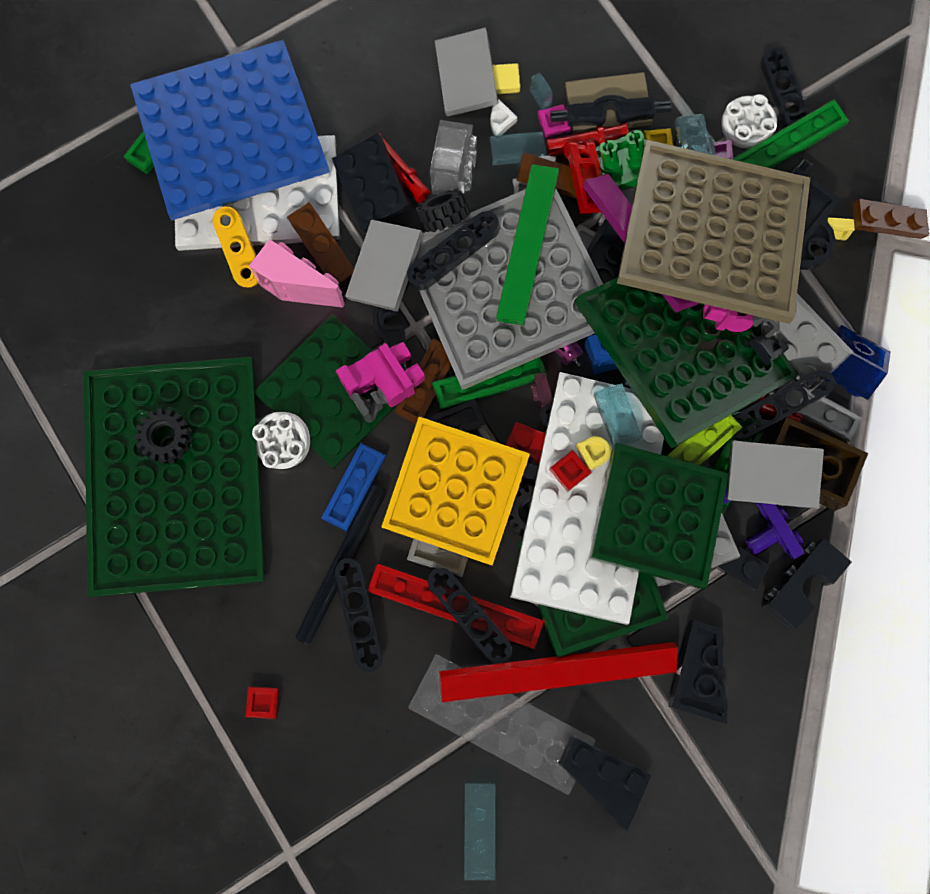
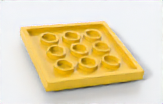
M419 417L382 528L493 565L530 454Z

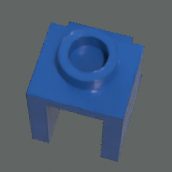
M596 334L588 336L584 348L593 375L617 369L618 367Z

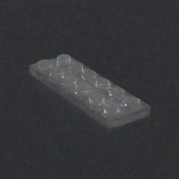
M436 654L408 708L569 795L575 780L558 762L570 735L592 746L595 739L512 694L442 702L439 671L461 669V667Z

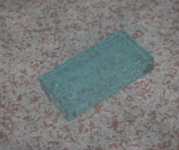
M543 131L490 136L493 165L520 163V157L523 152L537 157L546 156Z
M622 384L596 391L593 394L612 447L616 442L625 445L642 438Z

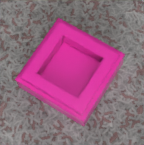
M564 104L538 111V119L545 139L571 132V127L567 125V121L550 123V111L565 110Z

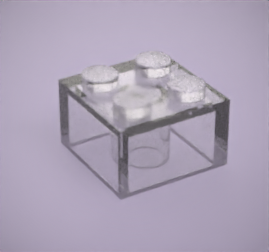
M440 120L430 168L432 195L437 196L440 192L445 193L447 190L453 191L458 189L462 190L465 196V191L471 190L473 174H471L472 166H475L477 159V136H473V125Z

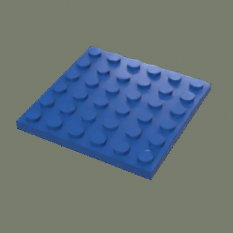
M284 40L130 84L171 221L330 173Z

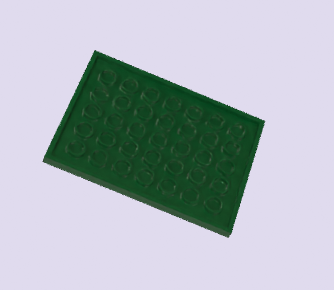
M252 357L83 371L88 597H106L265 582L260 467L257 440L252 435L253 428L257 425L254 359ZM157 409H163L164 411L169 409L180 415L189 424L188 427L192 430L190 437L193 440L192 443H188L190 450L182 453L184 457L181 460L175 458L176 462L174 463L166 461V464H161L158 461L151 460L138 449L136 444L139 442L135 440V434H139V431L136 430V426L143 424L140 419L143 416L147 419L149 417L148 412L150 411L157 413ZM169 426L160 427L154 434V442L159 447L168 446L174 439V431Z

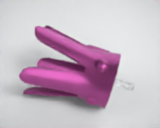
M577 342L564 346L565 351L560 348L555 350L566 366L573 361L580 366L577 358L583 351Z

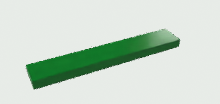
M834 99L733 158V160L773 169L846 126L849 120Z
M533 164L531 166L496 315V320L499 322L525 326L559 177V168Z

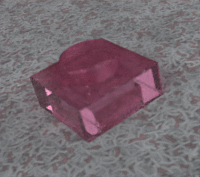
M545 372L534 375V384L530 385L534 402L539 400L541 408H543L546 404L553 402L552 394Z

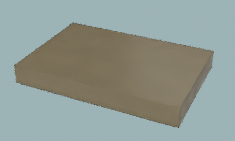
M644 72L565 82L567 104L593 102L597 98L606 95H619L627 99L648 97ZM610 109L607 110L606 122L602 127L619 125L620 123L617 122L615 112ZM653 119L629 122L627 126L628 128L652 125ZM572 126V134L596 130L597 126Z

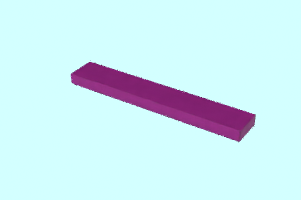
M609 174L586 180L583 188L625 243L632 209L631 203ZM662 294L675 312L698 304V302Z

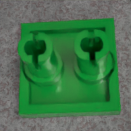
M634 130V133L629 132L622 138L614 141L608 140L606 144L603 142L600 146L596 147L602 175L609 174L621 192L635 187L637 184L646 142L641 130Z

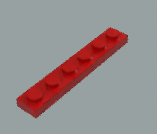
M380 564L376 565L368 588L369 593L458 623L431 591L427 580ZM434 584L433 586L437 589L441 585ZM441 586L447 592L442 598L447 601L451 593L456 590ZM457 596L452 600L451 605L455 612L463 613L468 609L469 602L464 596ZM471 596L508 641L535 649L543 620ZM475 619L471 623L470 627L485 633L488 631V624L483 619ZM492 631L491 635L498 636L495 631Z

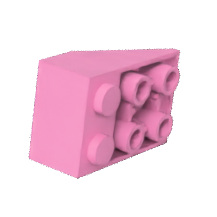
M269 239L249 265L259 285L283 301L342 308L345 305L342 291L338 286L339 282L328 273L322 275L316 271V266L308 259L303 257L300 260L292 255L294 252L282 242L276 244Z

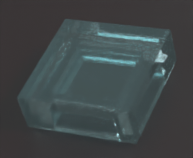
M538 73L531 77L530 91L541 110L551 108L553 92L542 74Z

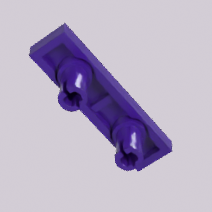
M726 486V492H725V497H724V502H723V504H727L728 502L732 501V500H726V497H727V486ZM755 503L768 524L766 529L746 540L752 553L756 555L773 544L778 543L789 558L795 559L804 554L805 552L801 548L804 542L795 529L791 530L785 521L788 519V515L783 507L775 504Z

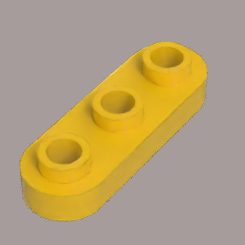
M221 207L214 213L212 222L234 280L242 287H254L259 283L249 265L256 257L242 217L237 210L231 207ZM224 216H229L231 219L230 224L227 226L222 224ZM235 242H239L241 245L239 252H234L232 249V245ZM245 268H249L251 271V276L248 279H245L242 275Z

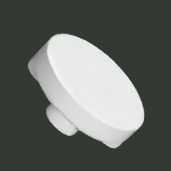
M760 94L744 96L735 99L727 105L722 116L721 127L727 140H732L733 145L743 149H750L773 135L777 127V118L765 96Z
M275 412L267 415L252 431L254 439L257 440L258 456L268 468L286 469L294 467L304 460L310 448V434L306 424L301 418L289 412Z

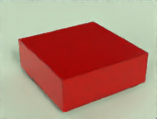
M574 450L549 469L567 492L592 473Z
M248 687L245 717L277 719L280 688Z

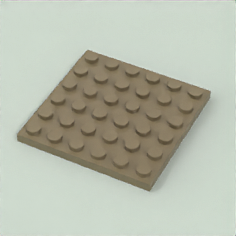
M646 140L617 284L790 324L795 314L810 178Z

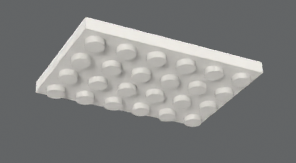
M318 136L330 173L176 219L175 247L177 250L222 248L212 222L214 213L221 207H231L240 213L252 246L265 245L269 239L276 244L280 242L284 244L302 243L303 241L287 219V216L308 202L311 203L333 238L340 240L337 171L332 161V158L336 156L335 136ZM224 216L222 218V224L224 226L230 224V217ZM235 242L232 247L241 246L239 242Z

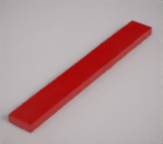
M675 642L439 671L442 702L676 673L678 647Z

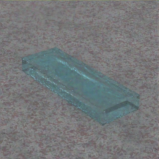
M465 783L464 880H495V783Z

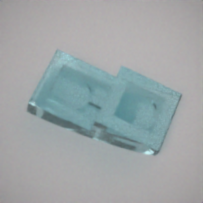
M704 114L676 118L674 122L681 148L716 156L713 137L707 134Z

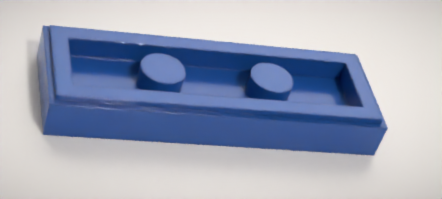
M360 443L321 519L348 532L387 456Z

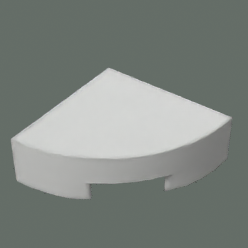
M498 100L499 104L493 106L490 120L492 131L497 138L517 122V116L500 100Z

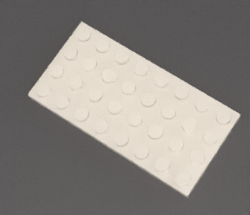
M560 372L510 597L627 625L630 621L639 572L588 559L610 458L604 465L592 470V473L569 492L564 489L549 469L572 450L582 460L575 446L577 443L593 436H599L607 440L611 447V453L613 445L617 442L660 455L664 437L636 394L630 388Z

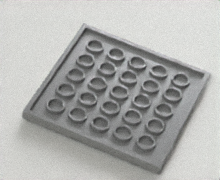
M526 189L471 212L465 220H461L459 224H453L451 228L446 227L442 231L438 229L436 232L423 233L424 235L414 262L483 211L493 212L499 220L500 230L494 239L430 288L419 291L462 390L594 334V331L574 303V300L578 295L603 283L557 189L555 190L525 326L499 322L496 320V315ZM484 222L482 223V228L486 227L488 229H491L492 225L491 223L486 224ZM475 233L477 239L480 238L479 233ZM462 237L458 240L457 245L460 248H467L472 244L473 240L470 237ZM445 253L440 254L436 257L435 263L445 265L450 261V256ZM429 263L428 267L429 269L431 268L432 272L434 273L435 270L433 269L431 263ZM416 273V278L421 280L426 278L425 274Z

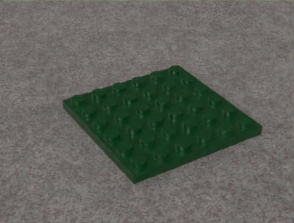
M618 278L582 293L574 300V303L671 449L799 376L784 353L765 365L748 342L762 335L761 323L757 327L751 326L742 332H732L728 329L724 331L717 330L715 321L703 318L704 304L702 303L675 312L662 294L617 284Z

